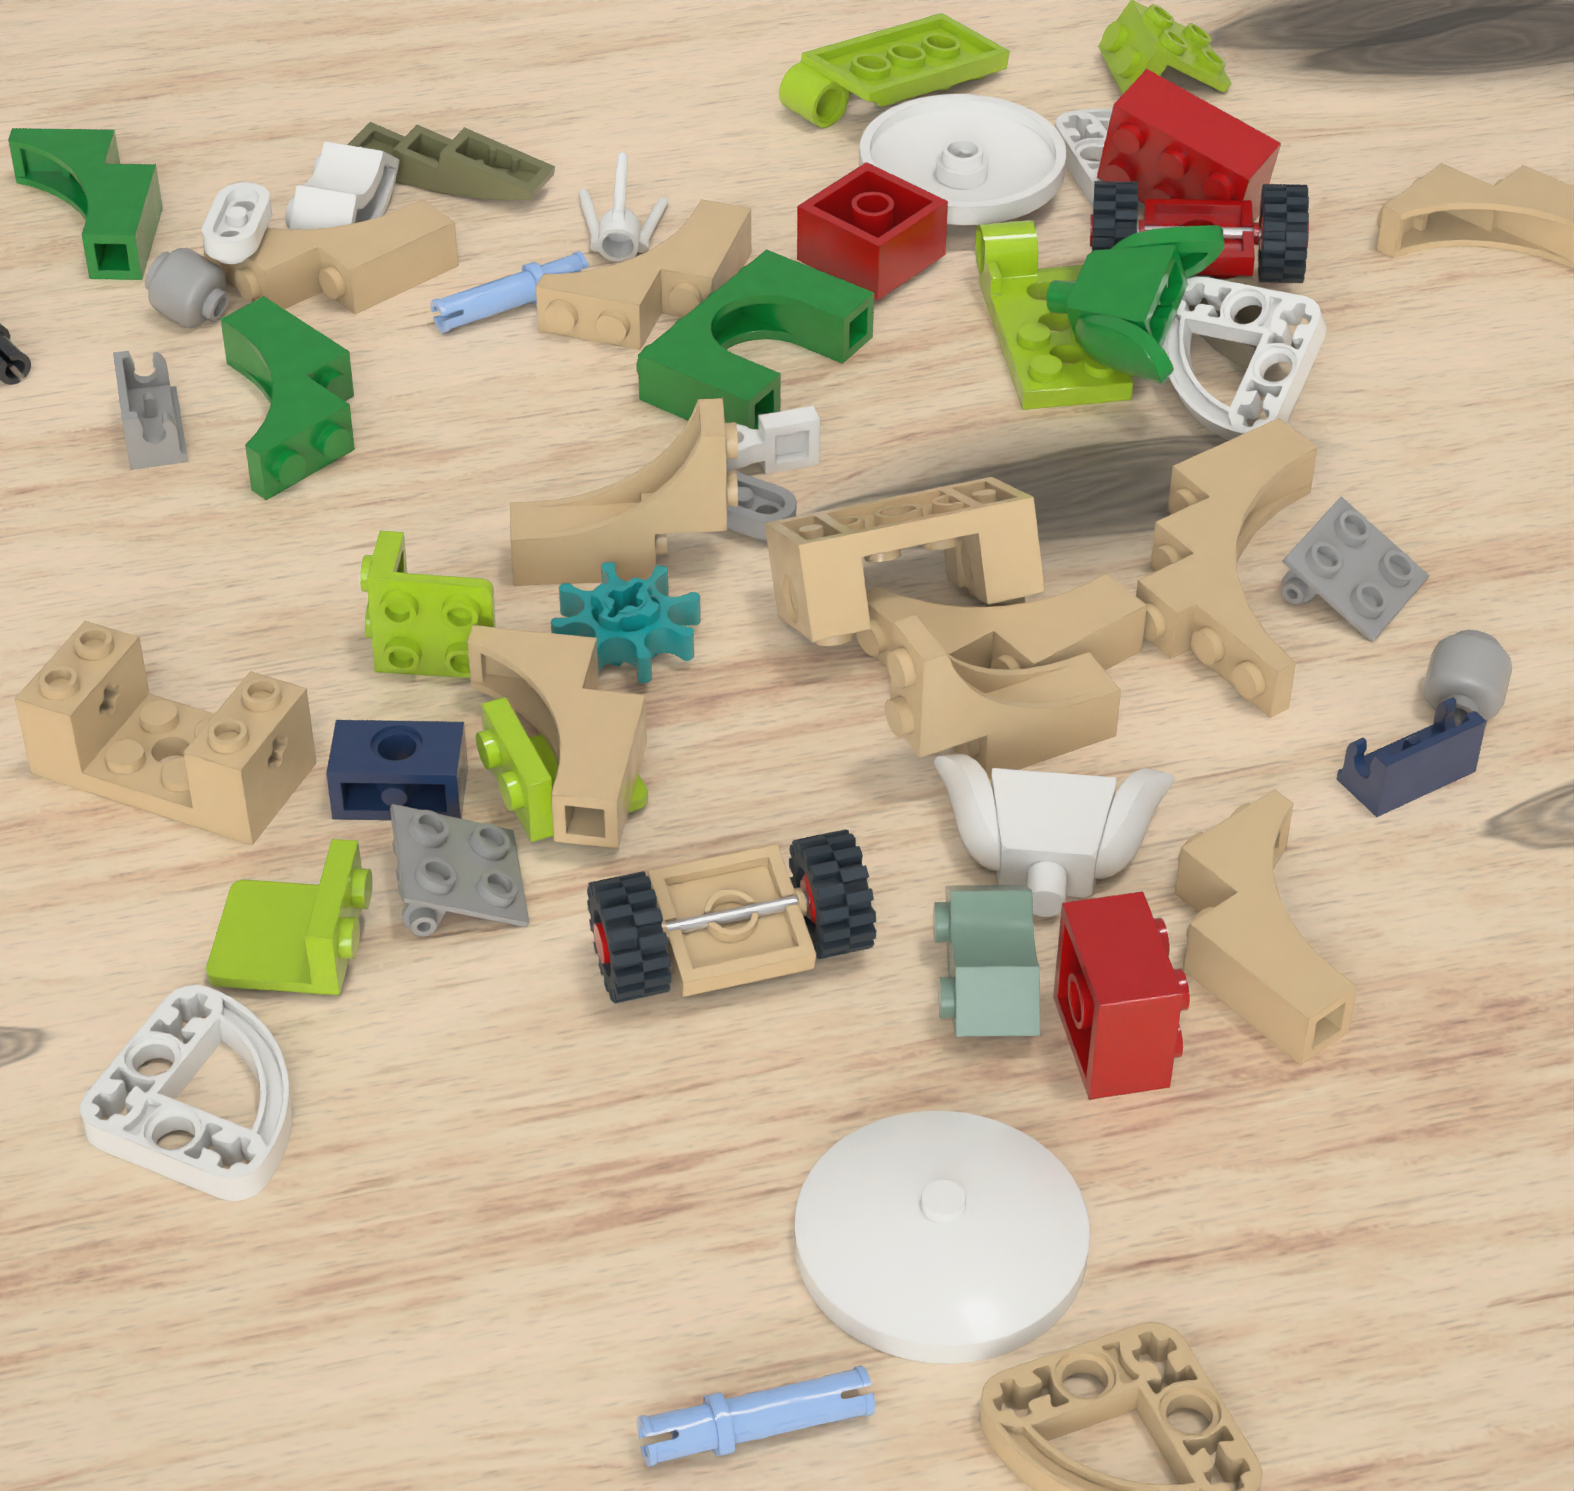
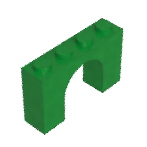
M766 249L748 265L743 266L736 275L720 288L711 292L703 302L687 315L678 319L659 338L643 348L638 354L636 364L639 378V400L688 421L698 399L723 398L725 423L736 422V424L750 429H758V415L780 412L781 373L733 354L727 349L752 340H780L796 344L843 364L873 338L874 292Z

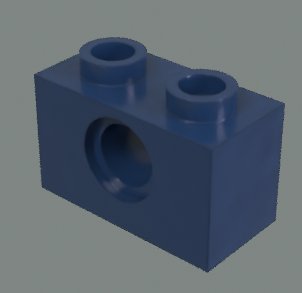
M336 720L326 771L332 819L391 820L390 807L392 804L418 810H429L437 814L462 819L468 774L464 722Z

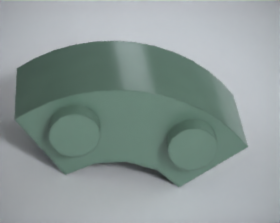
M1027 885L945 886L946 902H934L933 906L934 942L947 943L948 977H939L938 981L939 1018L952 1019L956 1037L1040 1036V966L1037 960L1034 939L1032 890Z

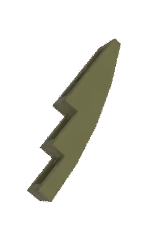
M369 122L347 144L349 146L384 151L399 159L395 182L437 193L485 200H532L555 172V166L465 127L452 140L420 125H416L406 136H403Z

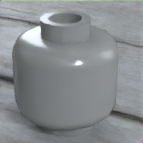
M178 248L171 253H161L154 260L146 274L145 287L149 290L148 298L152 307L185 328L197 327L207 319L212 322L218 320L229 303L230 296L229 293L225 292L227 281L223 269L189 248Z
M1464 630L1448 636L1437 643L1431 654L1423 684L1425 700L1436 711L1439 703L1454 697L1456 699V710L1454 711L1453 718L1456 725H1460L1464 716L1473 711H1476L1485 720L1496 716L1504 705L1512 674L1511 658L1503 647L1500 646L1496 638L1487 633L1477 630Z

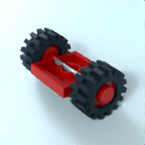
M1094 181L1093 214L1090 215V247H1092V252L1094 250L1111 249L1121 240L1135 233L1151 229L1208 225L1220 226L1224 233L1223 251L1215 261L1195 275H1212L1220 279L1253 276L1255 261L1254 245H1259V282L1303 283L1309 239L1307 185L1263 184L1259 222H1253L1252 200L1144 199V220H1139V226H1137L1138 182Z

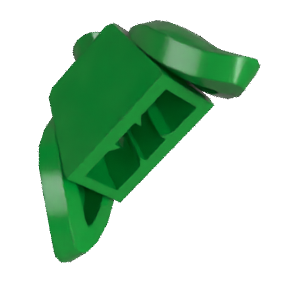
M1214 225L1151 229L1135 233L1121 240L1111 249L1094 250L1087 255L1076 281L1053 280L1050 282L1046 296L1047 308L1050 313L1067 314L1076 342L1090 358L1113 370L1162 385L1174 371L1172 362L1162 346L1188 286L1187 279L1204 270L1218 258L1224 249L1223 229L1220 226Z

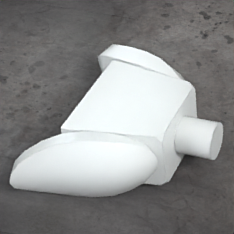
M966 754L938 756L933 761L947 789L961 841L970 856L982 866L996 871L998 885H1027L1032 890L1033 914L1042 917L1058 915L1061 913L1062 903L1066 902V897L1086 898L1093 894L1097 879L1111 877L1127 867L1135 857L1144 839L1158 804L1175 781L1172 774L1151 768H1143L1132 773L1123 781L1115 795L1117 777L992 768L990 784L985 770L976 760Z

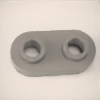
M737 471L738 506L727 507V528L761 541H767L764 523L795 517L797 511L796 498L789 490Z

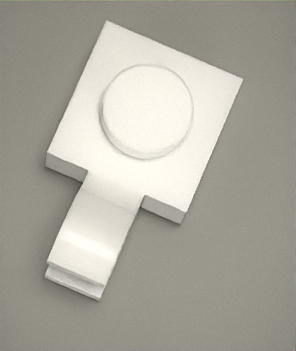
M814 406L758 415V429H750L737 424L738 459H726V468L739 469L759 462L764 474L819 465L820 418Z

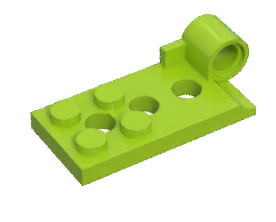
M939 13L803 52L801 54V61L793 65L784 75L779 88V99L786 108L820 128H827L835 124L844 114L850 92L880 107L887 106L936 90H947L952 85L969 80L983 79L988 74L1007 69L1010 51L949 16Z
M1032 220L977 225L975 231V255L979 272L978 283L1022 410L1131 400L1133 389L1131 376L1103 366L1090 358L1076 342L1067 314L1050 313L1047 308L1046 296L1050 282L1053 280L1076 281L1083 265L1038 269V240Z

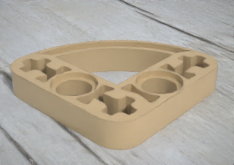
M1157 1322L1136 1324L1000 1371L991 1376L983 1386L979 1413L982 1432L1005 1465L1034 1491H1230L1223 1482L1211 1484L1214 1466L1210 1455L1215 1451L1214 1465L1227 1483L1239 1480V1487L1236 1491H1260L1263 1471L1257 1456L1185 1338L1176 1329L1166 1324ZM1149 1354L1155 1362L1166 1361L1164 1379L1167 1387L1161 1390L1162 1375L1151 1360L1139 1362L1140 1355ZM1086 1373L1099 1378L1104 1384L1105 1389L1097 1396L1085 1398L1069 1392L1063 1382L1073 1374ZM1042 1388L1048 1389L1047 1395L1041 1396ZM1012 1402L1018 1410L1028 1409V1415L1018 1417L1012 1409L1001 1410L1002 1403ZM1177 1409H1194L1205 1416L1209 1422V1427L1199 1433H1184L1174 1428L1167 1417ZM1137 1410L1179 1484L1141 1483L1104 1474L1070 1458L1048 1441Z

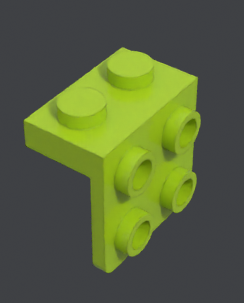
M1130 0L1117 20L1109 24L1105 29L1102 40L1098 45L1122 95L1146 69L1160 76L1167 65L1224 93L1232 84L1224 70L1226 67L1225 62L1213 51L1210 45L1212 41L1210 35L1193 23H1188L1185 27L1175 22L1174 18L1166 10L1155 4H1151L1148 8L1134 0Z
M380 530L373 555L363 556L360 573L362 592H368V604L365 613L366 638H372L375 672L470 678L467 641L472 626L496 627L494 587L492 583L483 578L407 573L404 532Z
M506 697L482 703L484 731L476 733V745L484 767L487 770L491 769L498 781L505 806L509 811L514 810L531 842L554 836L551 793L557 776L558 764L551 748L541 734L530 738L527 736ZM639 774L628 813L641 809L648 803V790Z
M331 839L319 885L260 880H239L234 882L229 889L206 965L208 982L216 987L340 995L349 959H355L357 956L360 940L359 919L362 909L369 908L372 896V871L361 866L358 840Z

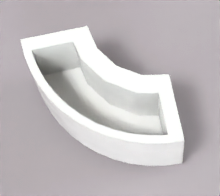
M324 141L322 153L316 158L313 176L305 184L296 186L295 198H292L287 205L285 216L287 228H329L354 224L383 216L393 191L400 160L384 151Z

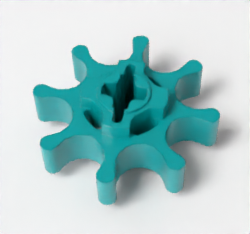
M605 562L601 565L602 583L594 590H580L570 583H563L559 586L560 614L566 618H553L551 620V633L597 638L598 675L601 668L606 664L621 666L623 662H626L637 670L638 682L648 683L652 680L651 660L658 653L674 654L684 661H690L694 658V630L691 627L685 626H696L701 622L700 595L697 592H690L678 597L668 596L667 567L658 565L646 580L633 577L628 582L616 575L615 563Z

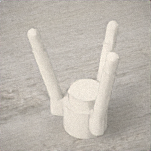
M620 152L617 156L613 208L605 213L600 221H598L589 191L587 189L579 191L582 209L591 235L590 249L594 252H599L605 259L613 262H623L635 257L637 252L645 253L648 251L649 238L668 205V200L661 197L640 230L641 224L639 219L630 209L625 208L628 156L625 152Z

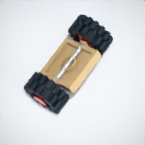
M844 829L793 840L789 848L791 858H789V868L793 877H789L777 843L648 870V876L642 871L588 883L587 895L589 900H587V905L591 919H589L590 929L594 934L595 940L593 945L595 954H598V966L601 976L604 975V985L606 991L609 992L611 1001L615 1004L669 992L671 989L669 984L671 983V973L668 968L671 966L670 959L682 997L814 969L816 958L819 960L872 948L874 946L873 939H876L877 932L873 924L876 922V911L871 905L874 896L872 888L869 889L867 879L869 878L867 866L862 865L863 854L860 846H856L854 835L852 833L849 834V830Z

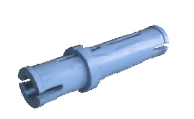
M578 251L570 256L543 265L534 262L523 265L522 272L440 299L431 300V312L439 311L441 314L433 317L434 322L440 332L446 333L450 329L530 302L537 305L536 285L543 274L581 272V269L588 268L589 264L583 253Z
M860 1365L852 1370L763 1391H755L725 1399L721 1392L704 1396L702 1405L650 1416L641 1415L637 1417L639 1439L670 1432L672 1435L670 1440L641 1446L642 1455L648 1467L713 1450L718 1457L734 1453L735 1444L764 1439L773 1435L858 1416H871L875 1413L874 1393L848 1399H842L841 1393L872 1384L865 1367Z

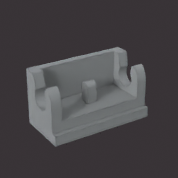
M129 351L114 352L113 357L122 422L131 470L188 462L176 386L170 387L165 358L159 352H154L152 361L155 371L149 376H139L134 372L135 363Z

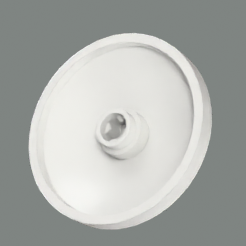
M943 94L901 103L876 117L867 126L861 137L859 166L868 162L947 200V224H991L1026 215L1040 208L1055 196L1065 177L1066 146L1061 134L1048 120L1022 105L982 95Z
M954 1111L910 1112L880 1119L855 1130L834 1144L818 1160L803 1183L797 1201L794 1246L796 1262L801 1278L817 1306L833 1323L858 1341L881 1352L912 1361L936 1364L969 1363L991 1359L1027 1345L1043 1335L1067 1312L1079 1292L1087 1267L1090 1240L1089 1217L1081 1191L1069 1171L1047 1148L1022 1131L1002 1122L970 1113Z

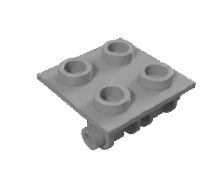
M1341 496L1282 560L1290 570L1282 579L1281 591L1285 600L1292 604L1307 603L1316 594L1320 595L1369 641L1373 642L1430 575Z
M395 804L391 805L390 813L394 835L392 845L398 865L396 869L398 890L402 897V902L406 903L402 910V920L404 925L411 929L413 934L428 936L434 933L447 911L522 927L529 925L513 830L489 823H478L441 815L429 810H418Z

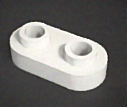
M243 182L226 186L217 193L202 226L204 250L208 256L225 264H237L245 261L257 251L272 217L270 194L265 187L256 183Z

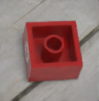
M866 162L797 206V260L814 269L874 292V299L878 301L946 255L948 201Z
M1143 891L1062 903L1053 999L1089 1100L1170 1088L1174 1058H1179L1183 1054V1037L1179 1020L1180 1012L1189 1009V986L1184 971L1181 968L1173 969L1169 958L1170 944L1166 924L1162 918H1153Z

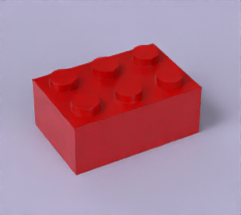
M1146 69L1113 104L1097 178L1102 181L1138 182V201L1143 204L1144 199L1252 200L1254 222L1260 215L1262 185L1270 183L1281 142Z

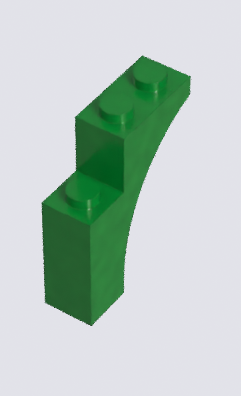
M12 128L8 142L16 183L46 191L62 199L77 210L85 219L82 240L89 279L142 280L163 209L156 164H120L116 135L113 129Z
M265 296L220 319L227 365L253 382L270 403V409L264 422L255 435L245 444L251 490L268 500L355 450L350 404L346 402L354 397L350 353L347 349Z

